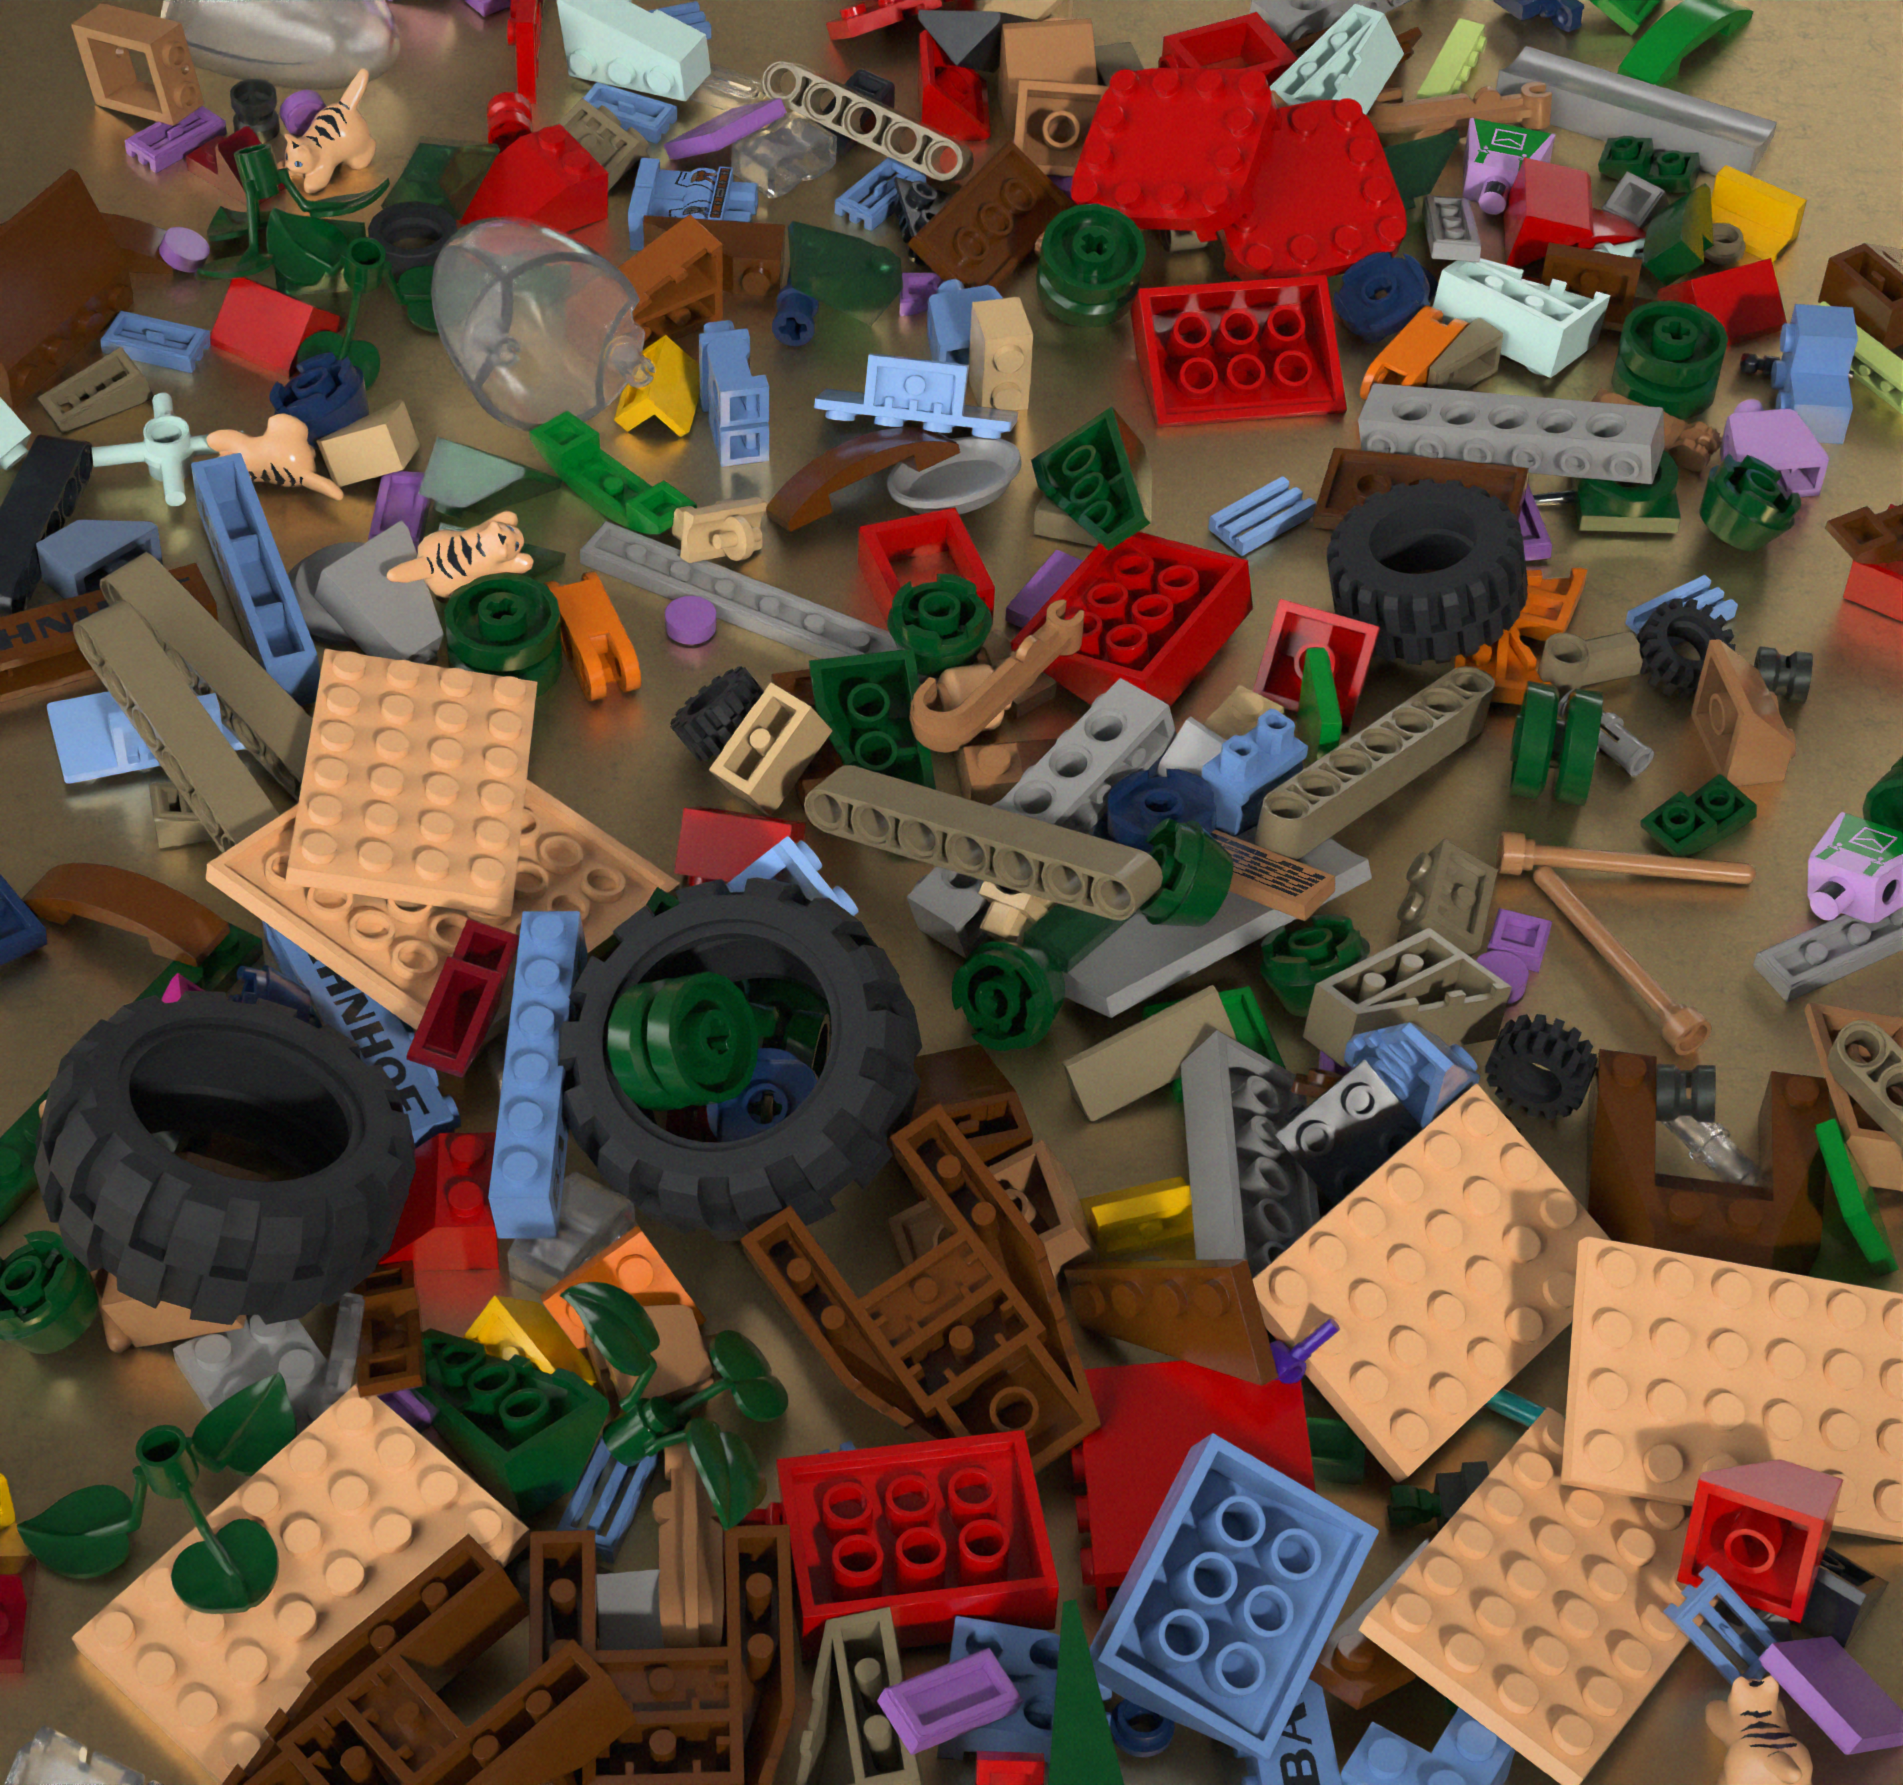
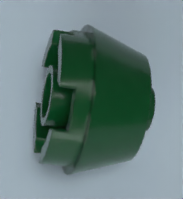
M1728 454L1720 465L1712 467L1709 472L1699 513L1704 524L1722 541L1744 551H1757L1793 527L1795 522L1794 516L1801 508V498L1798 492L1791 493L1790 496L1777 483L1782 474L1767 463L1750 455H1747L1742 462H1737L1732 458L1731 454Z
M941 573L937 574V582L922 583L915 587H912L911 581L904 584L894 596L892 607L888 614L887 625L899 650L914 648L918 673L928 677L939 678L941 673L948 668L972 665L975 662L991 630L992 616L987 605L976 594V585L960 576Z
M1167 818L1160 822L1145 840L1146 843L1154 846L1149 855L1157 861L1161 868L1162 884L1139 909L1152 925L1200 927L1208 923L1215 916L1227 897L1233 876V859L1230 853L1198 822L1188 821L1186 823H1179Z
M1330 914L1311 916L1313 921L1312 927L1286 934L1283 925L1272 931L1263 940L1261 947L1264 959L1260 965V972L1289 1013L1308 1017L1317 983L1369 958L1370 945L1361 936L1360 930L1356 931L1353 929L1352 920L1349 917Z
M989 942L982 944L968 955L963 966L956 971L952 982L954 1009L957 1010L962 1007L967 1021L977 1031L971 1036L983 1046L997 1051L1024 1049L1037 1044L1048 1032L1065 998V981L1059 965L1047 951L1031 943Z
M35 1231L23 1235L27 1239L28 1244L16 1249L4 1260L0 1257V1340L36 1354H50L66 1348L88 1329L97 1313L99 1297L91 1272L65 1247L63 1238L55 1232Z

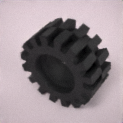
M1681 598L1672 599L1669 605L1666 602L1660 604L1645 622L1636 639L1640 643L1639 650L1643 661L1640 674L1643 675L1650 672L1652 675L1647 683L1655 688L1658 682L1664 684L1665 687L1662 693L1671 696L1675 689H1678L1679 698L1688 699L1692 692L1696 696L1709 640L1720 639L1734 651L1736 644H1729L1734 638L1732 629L1722 631V627L1727 622L1723 616L1720 615L1715 620L1709 616L1714 608L1706 604L1702 611L1698 610V600L1689 599L1683 607ZM1668 637H1678L1688 641L1697 650L1700 660H1690L1679 655L1671 647Z
M739 666L735 670L730 669L725 672L723 677L719 675L714 678L709 686L706 687L704 685L698 690L699 694L695 697H690L685 702L686 706L680 708L675 714L676 717L671 720V729L698 761L702 759L704 761L709 760L713 754L717 756L722 752L724 746L746 715L764 693V690L745 667Z
M1527 1014L1518 1016L1516 1022L1512 1019L1509 1020L1504 1028L1501 1029L1485 1066V1073L1489 1074L1487 1077L1489 1087L1498 1086L1495 1095L1500 1100L1507 1097L1511 1098L1509 1107L1518 1111L1521 1105L1527 1107V1115L1537 1118L1539 1111H1544L1546 1119H1556L1558 1112L1563 1118L1571 1115L1573 1109L1577 1111L1581 1107L1595 1074V1066L1598 1061L1597 1054L1591 1053L1593 1045L1590 1041L1584 1040L1579 1042L1582 1032L1575 1027L1569 1032L1562 1029L1565 1021L1555 1018L1553 1025L1546 1023V1015L1536 1014L1533 1022H1531ZM1533 1063L1541 1065L1549 1070L1542 1069L1534 1065Z

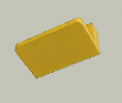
M1725 165L1716 175L1711 197L1712 223H1727L1736 226L1743 234V240L1746 245L1745 252L1763 260L1771 258L1773 263L1798 237L1807 200Z
M667 335L645 348L632 358L614 421L628 432L651 416L656 415L679 437L689 433L700 397L699 364Z
M1173 1177L1079 1199L1101 1260L1194 1239L1190 1185H1186L1182 1177Z
M494 1295L462 1337L483 1344L487 1354L499 1357L500 1359L509 1361L516 1354L529 1358L534 1369L552 1374L557 1368H562L576 1373L596 1390L600 1387L593 1366L579 1349L574 1346L547 1310L538 1302Z

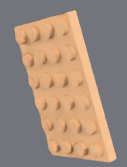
M325 649L285 884L511 917L538 682L510 676L503 677L465 671L459 668L414 663L408 660H394L362 655L351 651L343 652Z
M1476 1083L1253 1278V1283L1265 1327L1277 1341H1282L1291 1350L1298 1342H1302L1329 1318L1337 1322L1340 1331L1315 1350L1311 1357L1305 1361L1307 1367L1305 1375L1392 1478L1399 1483L1409 1477L1573 1321L1578 1242L1587 1236L1606 1240L1611 1239Z
M1589 1236L1578 1242L1561 1484L1693 1507L1698 1479L1702 1472L1782 1459L1843 1479L1832 1526L1833 1531L1903 1542L1902 1293Z
M356 1383L206 1517L214 1534L234 1520L249 1519L264 1527L273 1538L278 1550L279 1572L274 1588L261 1604L241 1613L206 1614L192 1610L182 1603L172 1586L171 1573L176 1558L185 1548L194 1543L204 1541L197 1527H195L71 1638L77 1649L205 1772L219 1785H222L237 1763L244 1770L269 1736L264 1727L279 1707L286 1714L311 1680L306 1671L316 1659L468 1533L502 1568H505L530 1544V1529L377 1396L361 1399Z
M1548 1406L1368 1613L1359 1631L1561 1785H1580L1690 1641L1663 1611L1671 1603L1679 1607L1686 1600L1681 1592L1688 1585L1677 1582V1576L1692 1510L1680 1504L1561 1484L1566 1418ZM1716 1595L1709 1604L1715 1608L1721 1599ZM1698 1614L1692 1621L1700 1628L1705 1619Z

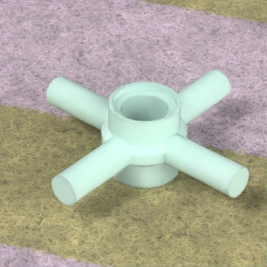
M158 393L152 399L154 418L144 426L143 442L91 447L94 467L146 462L150 475L154 479L163 482L166 503L170 506H179L186 499L183 480L192 473L191 463H194L193 458L219 452L208 446L206 439L209 434L192 436L187 422L180 417L174 416L172 397L167 393Z

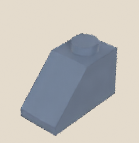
M76 520L36 543L43 582L64 599L100 590V580L145 552L154 556L163 565L158 527L150 521Z

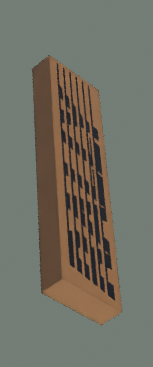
M1214 830L1210 834L1232 856L1233 876L1229 888L1230 892L1303 921H1306L1335 892L1334 875L1218 830Z

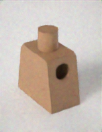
M686 1305L642 1306L658 1332L660 1345L651 1353L657 1362V1369L640 1399L644 1397L651 1399L654 1396H658L668 1403L676 1400L686 1401L713 1384V1372L718 1370L711 1359L710 1343L717 1334L701 1337L693 1311ZM587 1332L585 1343L602 1394L608 1399L610 1406L608 1413L612 1421L624 1412L619 1406V1401L630 1393L639 1376H630L614 1368L602 1355ZM708 1401L690 1412L694 1413L703 1409L708 1404Z

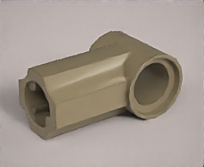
M1632 631L1587 640L1575 634L1557 633L1551 635L1546 640L1537 673L1543 683L1550 681L1552 685L1556 686L1560 702L1564 695L1572 689H1581V686L1638 675L1643 663L1639 650L1640 643Z

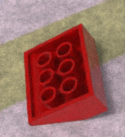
M1327 275L1138 289L1130 314L1136 356L1156 428L1346 413L1347 405Z
M1139 531L1109 551L1099 543L1010 643L1012 651L1016 652L1026 637L1033 635L1046 623L1047 609L1050 604L1064 599L1066 600L1065 620L1072 619L1080 610L1084 611L1082 646L1079 651L1072 655H1059L1043 672L1090 705L1099 695L1106 693L1119 678H1122L1171 707L1253 610L1248 560Z
M1024 1430L776 1459L783 1525H790L792 1599L803 1661L818 1659L826 1620L887 1607L891 1609L901 1649L952 1642L956 1616L1044 1631L1055 1629L1059 1583Z

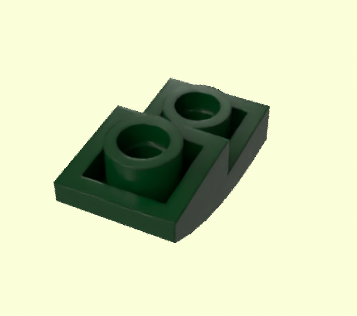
M1633 136L1608 138L1598 163L1599 172L1621 181L1628 171L1665 192L1671 193L1691 192L1701 168L1699 152L1682 153L1681 151L1670 150L1663 153H1654L1652 138H1635Z
M1718 774L1689 797L1679 791L1640 820V825L1674 857H1686L1716 844L1757 817V805L1722 774Z

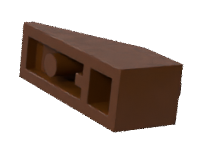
M644 215V248L684 218ZM696 219L723 244V291L734 295L777 297L782 287L785 264V225Z

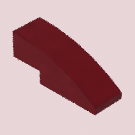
M467 919L452 957L448 956L408 1050L407 1060L463 1078L487 1035L515 973L520 935Z

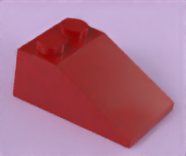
M561 124L519 137L442 199L440 207L447 210L456 220L457 228L486 259L608 218L609 172Z

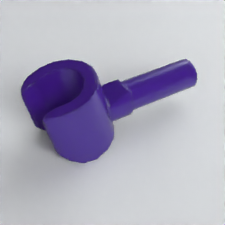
M1329 1318L1302 1342H1298L1292 1350L1282 1341L1272 1342L1270 1346L1279 1376L1274 1380L1293 1384L1302 1379L1307 1368L1305 1361L1311 1357L1315 1350L1340 1331L1337 1322Z

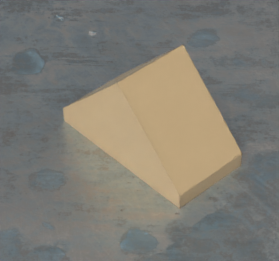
M397 400L317 440L330 477L338 487L404 470L420 447L403 400Z

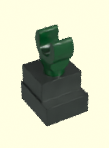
M1487 1461L1463 1462L1461 1472L1436 1473L1433 1493L1411 1485H1398L1389 1488L1392 1503L1387 1505L1390 1528L1394 1530L1411 1529L1419 1524L1430 1522L1432 1518H1436L1438 1531H1440L1489 1475Z

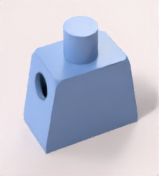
M951 279L942 283L937 290V294H933L928 298L927 337L933 361L969 364L972 302L1003 299L994 287L984 285L965 289L961 281Z

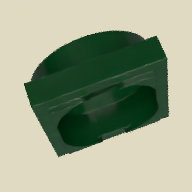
M1663 451L1652 484L1643 483L1635 488H1625L1611 480L1571 477L1579 530L1678 533L1681 516L1676 486L1679 474L1677 465L1669 455V452Z

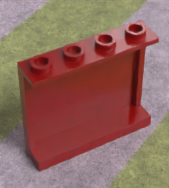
M1185 1360L1084 1369L1100 1419L1101 1428L1085 1437L1083 1444L1075 1445L1071 1448L1074 1483L1086 1482L1087 1495L1075 1496L1078 1533H1091L1092 1547L1080 1548L1083 1586H1096L1098 1611L1107 1610L1106 1587L1121 1586L1190 1448L1210 1434H1216L1316 1493L1301 1379L1293 1384L1272 1380L1261 1386Z

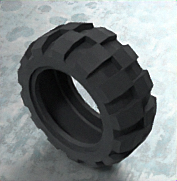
M758 877L747 879L744 892H730L722 879L676 890L679 905L657 916L645 905L614 929L613 933L621 944L605 962L591 956L568 997L579 1011L575 1022L563 1021L559 1029L558 1066L564 1067L571 1084L570 1089L565 1091L562 1101L563 1113L577 1145L588 1155L597 1167V1172L612 1186L619 1196L624 1195L646 1217L675 1231L685 1234L700 1228L709 1230L717 1241H741V1238L789 1205H791L804 1225L808 1226L836 1212L830 1198L853 1180L862 1189H865L893 1156L886 1142L894 1126L904 1128L911 1122L921 1080L914 1071V1060L922 1049L914 1005L908 998L899 980L900 976L884 949L879 948L872 940L861 921L830 898H814L811 901L805 897L797 884ZM708 971L726 976L732 982L752 978H776L803 985L825 998L830 1008L832 1035L830 1050L823 1072L815 1087L802 1104L787 1118L762 1133L745 1139L720 1143L700 1142L676 1136L657 1125L653 1110L640 1107L624 1093L612 1070L607 1047L609 1020L617 1000L631 986L647 981L665 978L675 979L685 975Z
M185 991L177 1002L164 1003L154 995L123 1005L108 1021L100 1019L60 1060L57 1076L50 1084L35 1140L38 1154L34 1170L50 1222L58 1223L65 1247L90 1272L104 1268L117 1278V1291L154 1309L157 1308L160 1301L190 1309L191 1320L232 1325L239 1315H259L265 1325L303 1318L320 1302L330 1306L375 1271L378 1260L390 1250L416 1171L414 1138L409 1116L403 1111L399 1090L381 1065L367 1066L361 1061L360 1048L357 1043L328 1024L318 1029L297 1019V1009L261 998L257 999L256 1005L228 1001L225 992ZM171 1130H203L230 1135L269 1151L288 1164L301 1178L266 1182L220 1175L180 1158L160 1144L151 1134Z

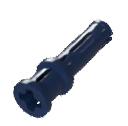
M807 233L804 246H802V234L798 235L793 241L787 284L779 291L776 300L779 312L776 313L773 319L772 332L776 339L788 346L804 345L812 339L815 333L813 317L819 309V298L814 290L823 246L817 236Z

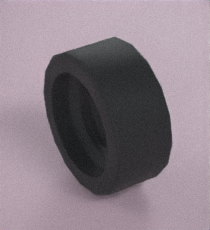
M419 201L397 203L381 210L372 218L369 224L368 237L377 240L383 245L386 252L385 261H389L392 264L391 273L396 283H398L402 273L414 267L436 266L454 270L459 260V243L456 220L447 210L435 204ZM419 237L435 241L432 245L416 249H406L392 245L394 242L405 238Z

